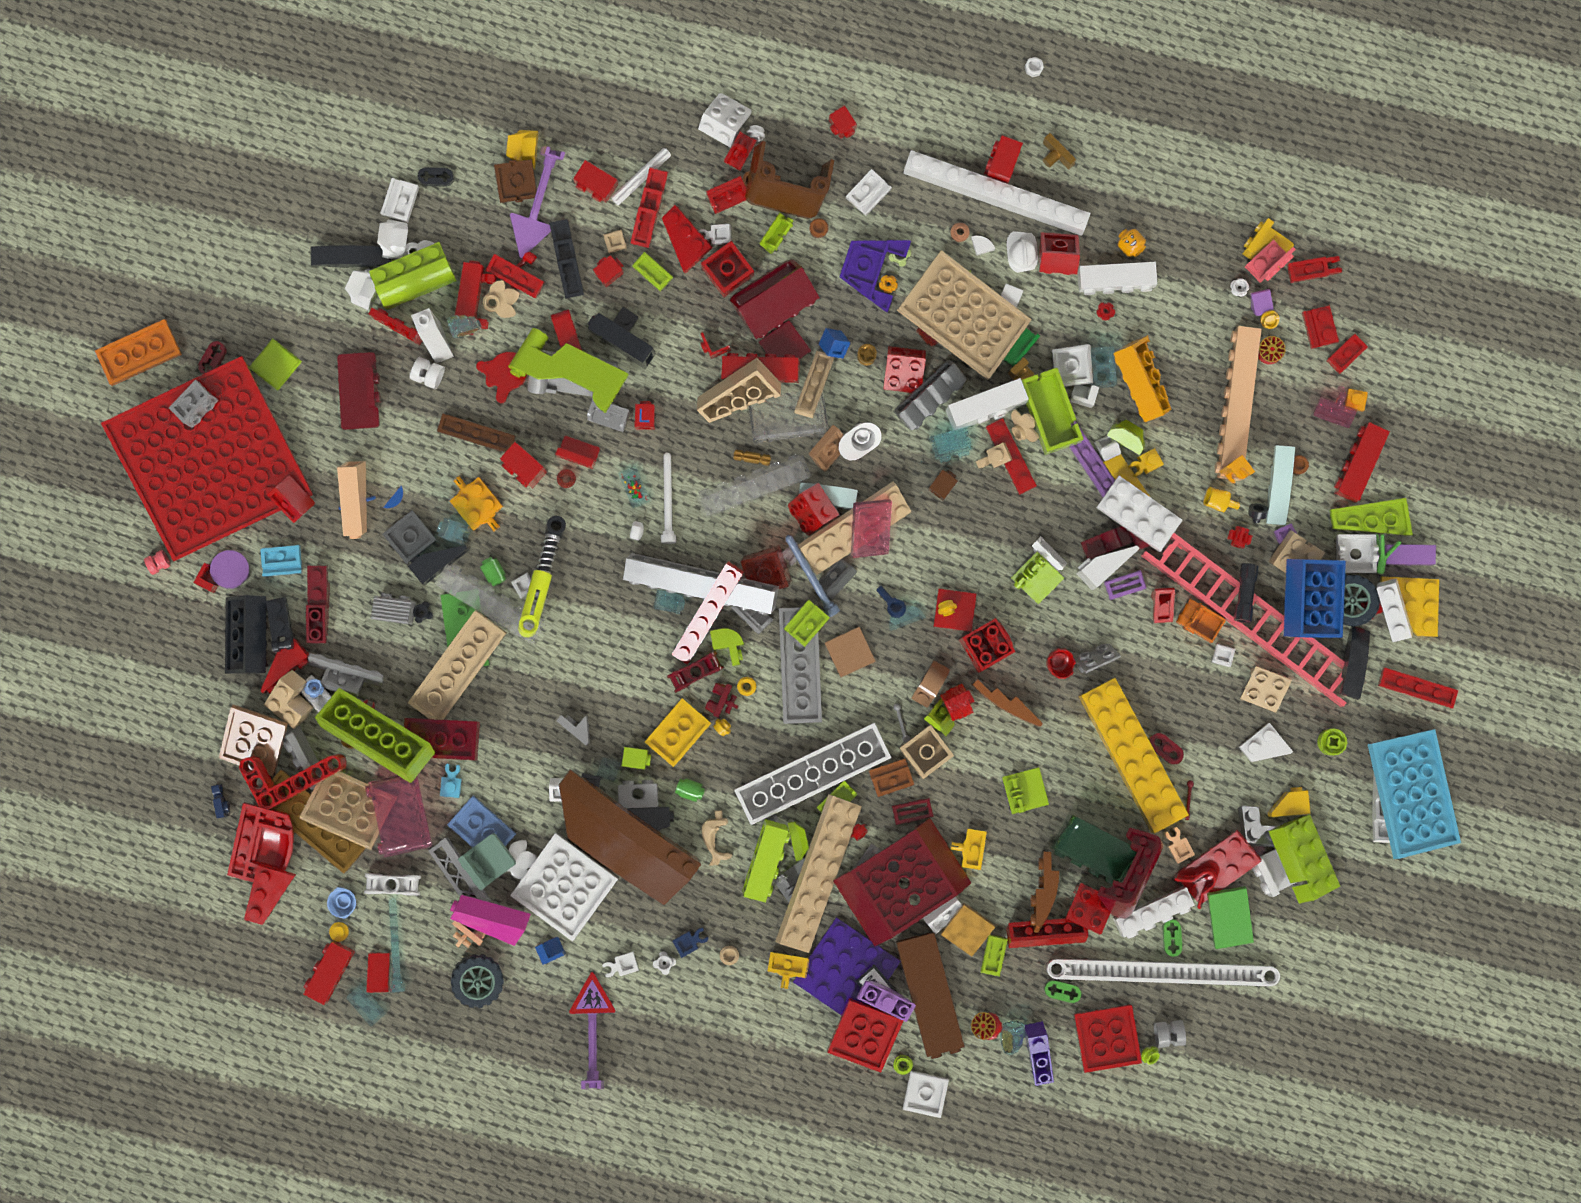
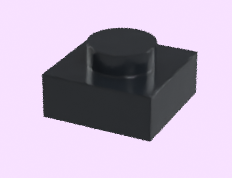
M623 306L613 322L630 332L638 321L639 316Z

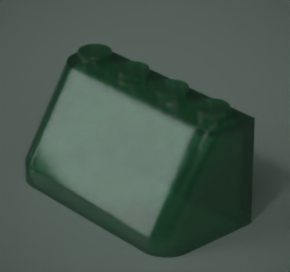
M1072 814L1067 815L1051 846V849L1055 850L1053 854L1062 859L1067 856L1072 859L1070 863L1079 868L1082 865L1089 868V873L1096 877L1099 874L1106 877L1105 881L1110 884L1113 881L1122 883L1137 854V851L1131 849L1130 844Z

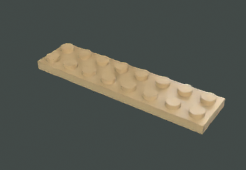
M828 794L775 942L809 953L834 885L833 880L836 879L862 806Z

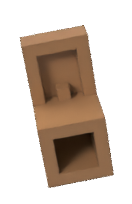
M934 660L911 699L928 708L947 678L950 669Z

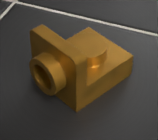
M1023 358L1009 371L1008 375L1013 380L1019 378L1023 380L1034 376V373L1027 367L1029 362Z

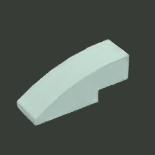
M801 483L799 494L815 484ZM821 485L834 507L848 510L855 507L858 490Z

